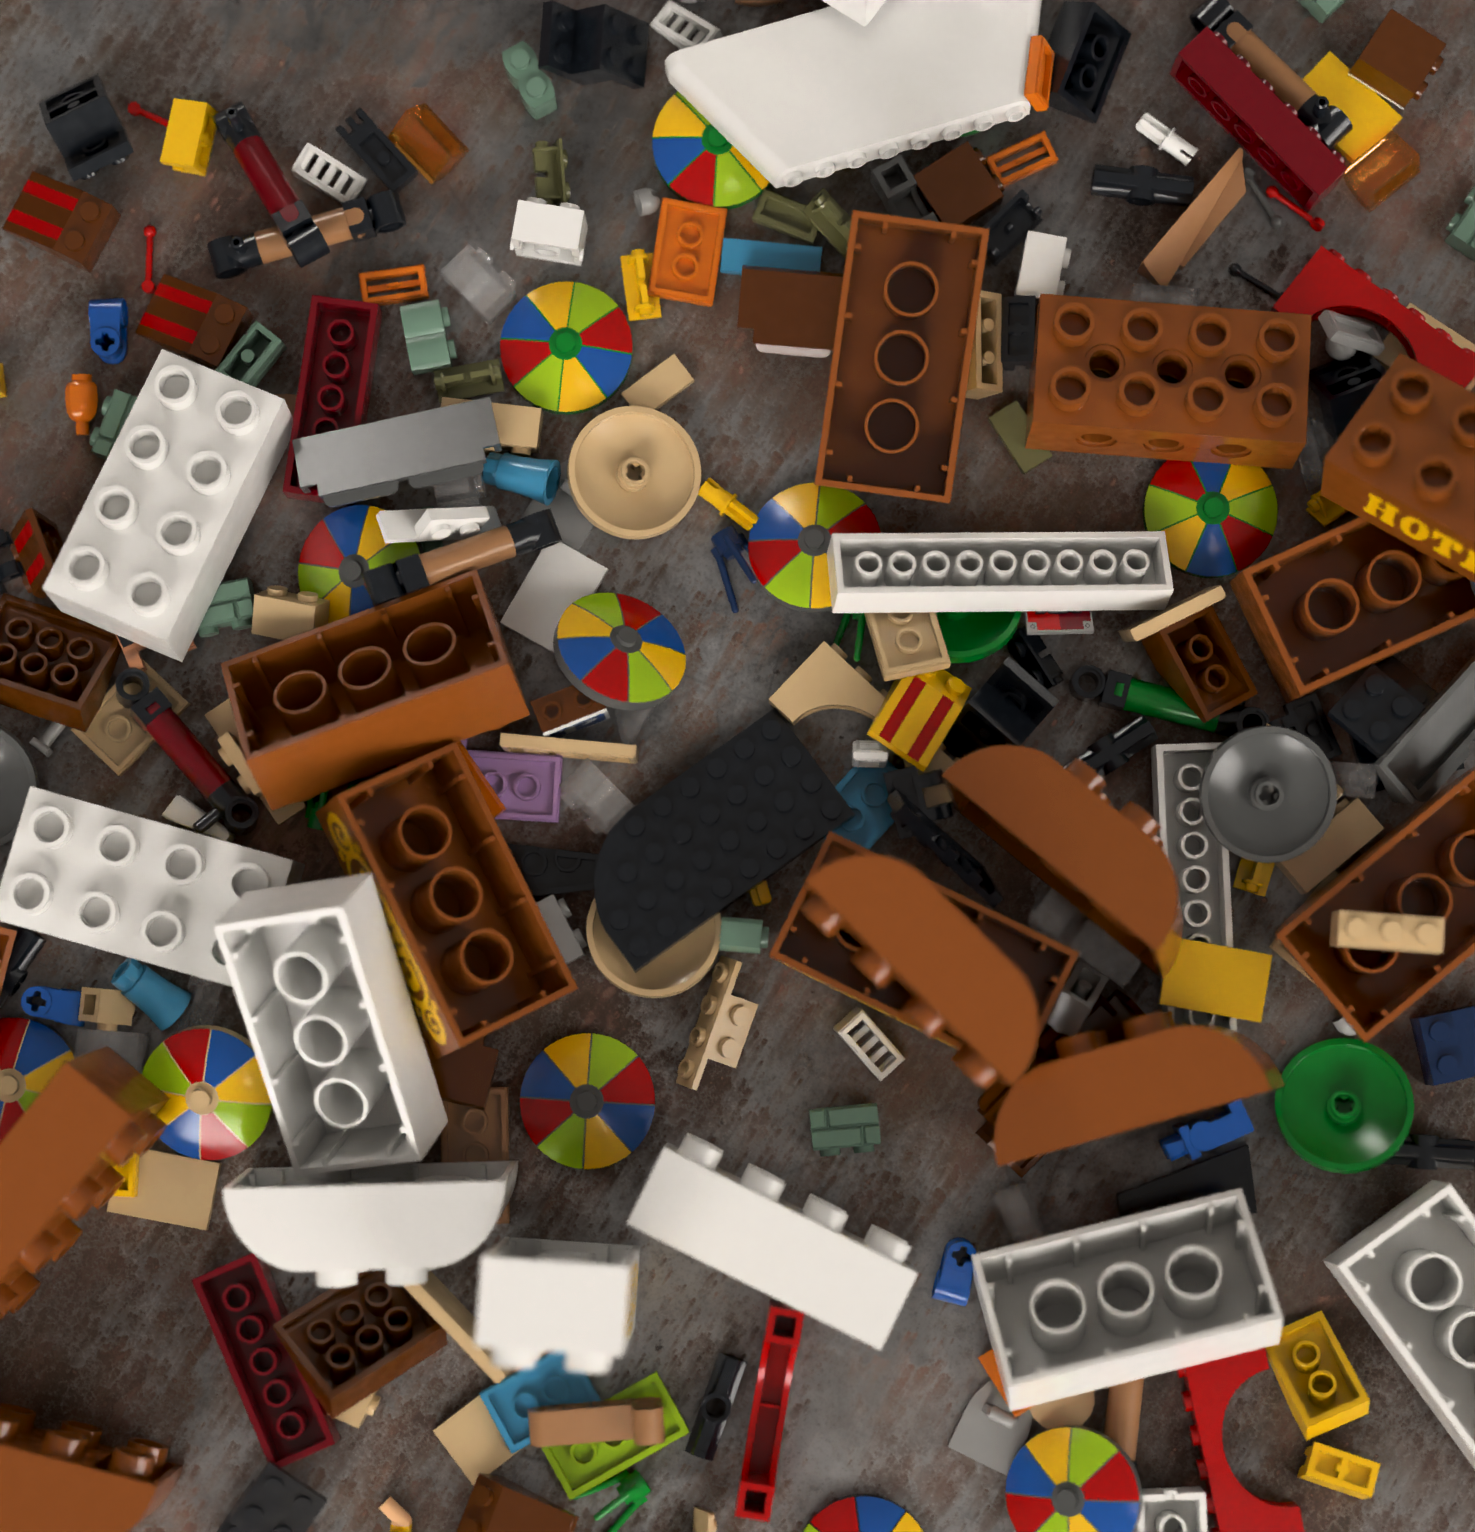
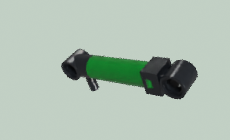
M1094 665L1080 667L1069 680L1070 692L1077 700L1088 702L1098 696L1100 697L1098 706L1117 711L1126 710L1228 737L1244 730V717L1254 718L1258 726L1270 725V720L1264 710L1258 707H1245L1246 701L1203 723L1173 688L1132 678V675L1110 669L1104 676V673ZM1089 675L1095 680L1096 686L1094 691L1086 692L1080 688V676Z

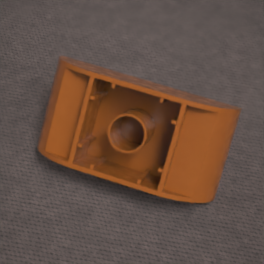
M857 855L834 861L815 872L805 881L803 888L811 897L801 906L800 910L829 939L843 927L862 946L850 960L879 989L883 988L894 977L912 995L900 1010L929 1039L931 1037L935 1039L946 1029L962 1045L950 1060L977 1087L986 1090L995 1080L1002 1085L1011 1087L1018 1082L1032 1059L1038 1037V1012L1030 986L1023 974L932 883L912 866L899 860L879 855Z
M0 1403V1532H128L154 1512L167 1499L181 1475L183 1465L166 1461L169 1447L163 1443L131 1437L128 1439L126 1447H110L99 1444L103 1430L97 1426L79 1421L64 1420L60 1430H45L33 1427L37 1414L35 1411L18 1405Z

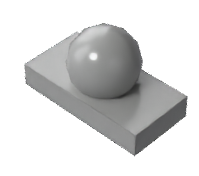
M1326 309L1318 317L1327 335L1325 340L1326 351L1335 360H1348L1355 355L1357 350L1379 356L1385 349L1375 326Z

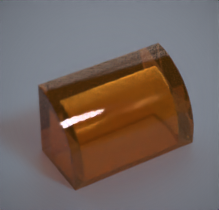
M426 103L407 109L388 135L389 140L431 185L451 172L469 151Z
M1391 131L1348 165V170L1343 175V178L1354 197L1370 213L1421 172L1420 154L1394 131Z

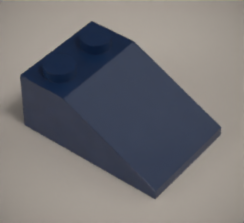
M1475 1005L1410 1019L1425 1085L1435 1086L1475 1077Z

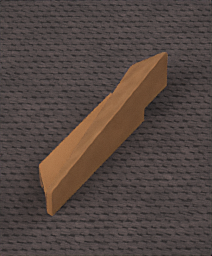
M1240 147L1142 261L1137 272L1162 292L1167 288L1178 268L1183 270L1245 195L1243 150Z

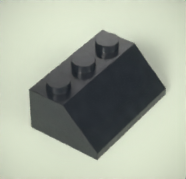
M1064 1L1048 40V44L1055 52L1049 107L1090 123H1097L1132 34L1094 2Z

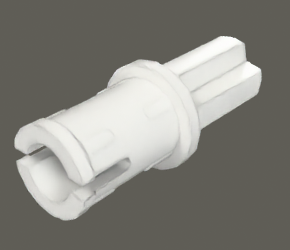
M1149 113L1143 114L1135 126L1136 130L1160 146L1158 148L1159 151L1164 149L1183 163L1185 167L1192 158L1181 150H1184L1192 157L1198 151L1197 147L1195 148L1176 134L1175 128L1169 129Z

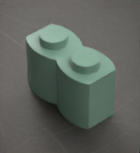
M521 41L503 51L502 59L510 83L520 91L526 111L536 120L557 109V100L553 84L549 77L538 67V59L533 49L526 42Z
M439 299L399 306L413 375L453 367L452 359H457V351L454 339L448 340L446 327L451 326L448 307H441Z
M722 916L719 950L760 954V948H767L769 927H763V920Z

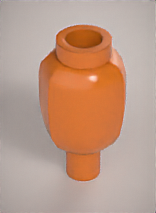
M72 374V381L65 387L66 410L69 417L76 422V435H89V422L97 413L98 388L92 381L91 374Z

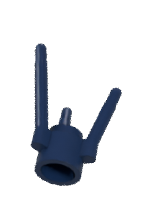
M729 526L712 536L711 541L715 547L711 552L717 561L732 612L738 613L739 609L723 557L725 556L727 561L735 558L752 584H755L757 579L742 556L744 549L748 552L746 537L743 532L738 534L734 526Z

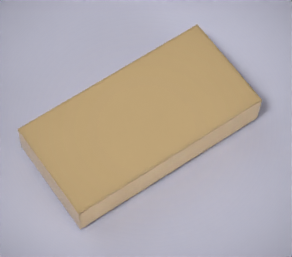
M673 354L623 391L621 395L629 406H642L658 410L694 383V379L676 355Z

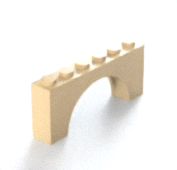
M823 641L769 698V704L776 708L792 726L812 713L827 709L854 711L874 721L888 692L883 688L880 692L870 684L873 679L860 666L854 669L845 661L848 655L838 645L833 643L829 646ZM941 743L924 772L917 768L918 774L942 769L944 773L960 759L956 757L952 760L943 752L946 746ZM903 759L905 767L913 766ZM945 783L922 789L926 807L952 802Z

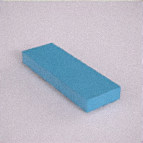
M723 238L720 273L742 275L743 265L820 272L822 247Z

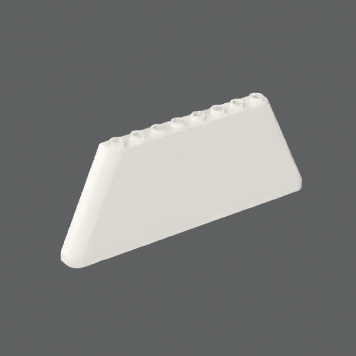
M886 0L866 27L829 6L677 50L665 59V72L669 83L775 188L783 186L794 187L810 178L828 177L841 169L848 167L852 169L859 168L875 159H890L899 152L910 149L920 150L933 142L944 139L947 141L954 140L964 133L974 130L985 131L995 124L1005 121L1016 122L1029 115L1031 104L1025 97L1024 90L1031 36H1037L1039 33L1042 0Z

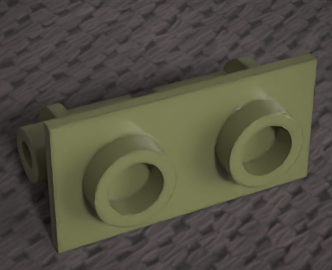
M558 138L552 146H548L547 141L535 142V148L532 149L534 173H546V177L535 178L536 198L544 199L547 201V204H554L555 206H560V203H567L570 198L569 182L565 181L564 169L567 168L568 155L566 149H563L562 138Z
M822 188L805 206L802 212L846 259L852 218Z
M499 358L434 370V383L438 392L439 403H441L442 397L466 399L505 391Z

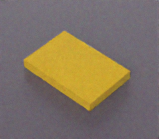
M1329 51L1302 80L1319 96H1325L1329 101V106L1333 105L1339 108L1351 121L1353 130L1338 142L1334 148L1351 164L1357 167L1403 117L1376 92L1348 75L1350 69Z
M1182 938L1176 961L1164 980L1162 979L1158 1004L1261 1023L1272 955Z

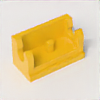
M174 98L160 162L164 165L173 166L172 170L206 177L216 132V125L212 116L218 112L206 102Z
M1313 1442L1312 1446L1306 1448L1304 1452L1307 1455L1304 1466L1299 1468L1297 1478L1359 1499L1372 1497L1380 1463L1318 1442Z

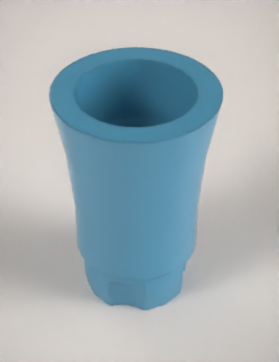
M490 452L486 457L487 463L484 464L482 472L483 483L531 498L547 506L552 503L560 482L561 466L559 460L535 459Z
M127 958L112 975L111 983L121 990L123 996L143 1011L161 1031L169 1028L181 1016L191 999L190 992L169 982L146 964L142 965L136 959Z

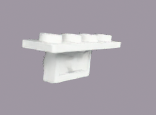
M494 506L379 511L376 515L385 543L462 540L501 526Z

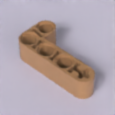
M659 1397L547 1405L528 1409L530 1445L534 1447L634 1439L636 1445H655L665 1442L663 1403Z

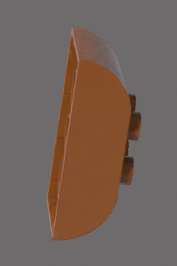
M999 745L984 748L958 760L942 774L953 804L961 815L1164 980L1174 965L1181 947L1183 918L1175 873L1168 856L1162 848L1164 844L1156 835L1161 827L1152 816L1131 801H1128L1120 811L1116 810L1110 805L1111 801L1102 792L1107 786L1104 779L1080 759L1075 758L1065 769L1049 755L1029 747Z
M1475 766L1431 797L1293 912L1274 933L1275 937L1364 1043L1369 1041L1475 952ZM1344 910L1445 918L1443 953L1423 954L1329 946L1331 912Z
M1159 1011L1122 1022L1127 1041L1110 1045L1106 1030L1089 1031L1055 1041L1060 1060L1040 1065L1024 1075L1010 1090L1001 1106L994 1132L997 1166L1284 1087L1285 1085L1276 1065L1267 1053L1254 1041L1237 1031L1205 1024L1176 1026L1172 1011Z

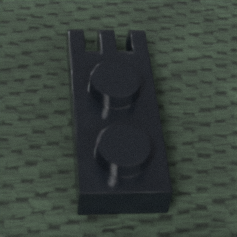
M358 108L355 113L362 121L360 125L349 116L345 122L353 131L348 133L341 125L336 127L335 130L388 190L401 191L419 175L418 171L361 108Z

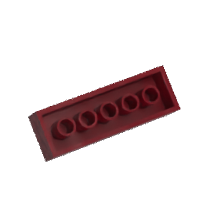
M1207 26L1178 53L1169 74L1304 211L1309 213L1337 186L1348 170L1344 165V158L1336 150H1329L1321 142L1322 138L1318 131L1312 126H1306L1298 118L1296 109L1288 102L1283 103L1274 94L1273 86L1264 78L1259 79L1251 71L1250 63L1243 56H1236L1227 47L1228 42L1224 36L1217 31L1213 32Z
M312 295L282 491L289 499L325 503L324 499H320L318 495L317 485L310 487V493H304L301 490L293 439L362 425L367 422L383 314L377 303ZM354 503L346 504V505H341V506H352V505H354Z
M251 1253L192 1279L195 1291L267 1462L271 1460L282 1468L327 1448L341 1439L333 1419L327 1415V1411L314 1396L273 1329V1324L289 1314L267 1262L256 1254Z

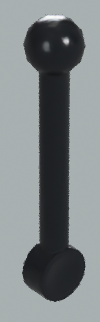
M1233 263L1229 266V273L1232 276L1242 277L1276 298V301L1284 293L1275 291L1242 270L1238 263Z

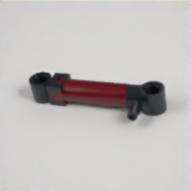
M242 101L213 115L212 119L220 135L236 157L299 267L302 268L329 254L330 249L322 233L313 222L302 200H299L258 132Z
M129 668L122 671L116 680V697L119 703L125 708L130 709V716L145 734L148 732L213 808L193 824L194 830L198 834H203L222 819L227 830L234 835L244 836L251 833L256 828L259 816L256 802L244 794L173 711L172 704L159 688L156 687L150 692L149 678L142 670ZM129 683H137L142 687V690L136 695H130L124 691V687ZM238 809H243L249 812L251 818L246 822H237L233 819L232 814Z

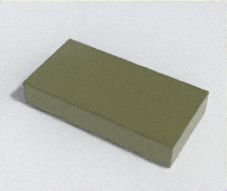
M764 188L752 217L753 222L812 246L819 232L817 227L802 212L806 206L805 204Z
M1017 400L988 418L991 426L1023 475L1053 456L1049 450L1025 449L1027 415Z

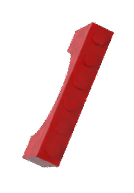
M1321 246L1271 309V312L1312 315L1311 323L1318 320V317L1325 309L1342 315L1357 316L1370 320L1391 332L1412 360L1464 388H1467L1475 378V352L1465 347L1463 349L1452 342L1453 338L1449 333L1441 328L1435 329L1425 322L1426 319L1423 314L1414 308L1407 309L1398 302V297L1387 288L1380 289L1371 282L1372 278L1365 271L1359 268L1354 270L1345 263V258L1334 249L1327 250Z
M770 1299L735 1502L736 1517L770 1522L786 1409L805 1314L779 1300Z
M1265 1347L1176 1370L1178 1378H1184L1186 1391L1181 1392V1398L1185 1412L1191 1411L1193 1425L1188 1426L1192 1446L1198 1445L1201 1459L1195 1460L1200 1481L1205 1480L1208 1491L1206 1493L1207 1515L1212 1514L1215 1527L1210 1528V1532H1305L1300 1507L1294 1501H1269L1246 1490L1231 1471L1223 1448V1419L1231 1397L1248 1378L1261 1371L1270 1369Z

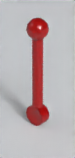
M137 102L129 103L127 109L132 116L142 115L164 126H168L169 120L142 109Z
M1270 185L1266 188L1265 193L1267 197L1276 198L1310 223L1314 231L1319 232L1324 228L1325 222L1322 218H1314L1280 194L1276 186Z
M147 225L143 230L146 236L145 281L142 282L141 288L146 294H152L156 288L152 282L153 237L157 231L153 225Z

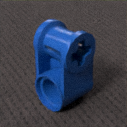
M125 298L90 300L88 313L91 348L103 362L111 365L119 364L125 359L128 351V307Z
M33 986L28 988L21 997V1006L28 1015L54 1020V1022L67 1025L85 1026V1021H78L81 991ZM41 993V998L46 1000V1005L39 1006L38 1008L36 1003H32V999Z
M955 1237L947 1242L933 1285V1299L964 1307L967 1305L973 1279L971 1255L977 1254L969 1240L963 1237ZM961 1246H964V1250L969 1254L968 1258L962 1257L960 1262H957L952 1253L953 1251H959Z

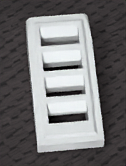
M668 0L650 23L651 28L680 49L723 37L719 28L672 0ZM674 14L678 15V18L674 21L671 27L668 28L666 25L674 16ZM685 22H687L688 25L680 34H678L679 30L682 28ZM696 30H698V34L694 37L692 41H690L689 39L696 32Z
M310 143L305 145L291 169L296 178L340 203L357 199L367 183L366 178ZM313 158L317 159L312 169L308 173L306 170L312 162ZM324 165L329 166L323 178L319 180L317 177ZM338 171L341 175L332 188L329 184ZM348 178H350L353 182L344 196L340 191Z
M877 740L853 741L852 766L864 768H884L888 760L886 746Z
M176 795L162 816L165 819L194 830L193 824L204 816L206 812L185 796ZM219 822L204 832L206 835L227 842H233L236 838L234 834Z
M858 1006L833 1027V1030L880 1082L905 1060L903 1055L865 1011ZM862 1021L863 1024L849 1035L848 1032ZM870 1030L873 1034L858 1046L856 1042ZM880 1041L882 1045L868 1057L865 1053ZM889 1051L892 1055L877 1067L874 1063Z

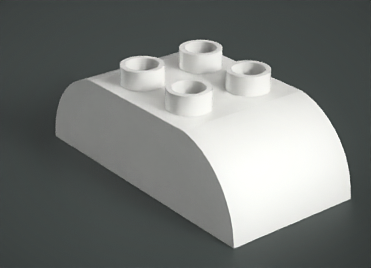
M518 1160L403 1163L295 1176L293 1167L247 1168L222 1189L223 1200L233 1229L241 1241L254 1254L267 1263L288 1271H316V1286L327 1288L352 1286L358 1284V1273L385 1269L386 1284L417 1285L428 1282V1271L457 1262L473 1252L486 1239L512 1196L517 1180Z

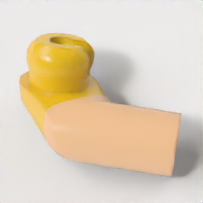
M390 1496L379 1507L391 1520L390 1532H412V1518L410 1514Z

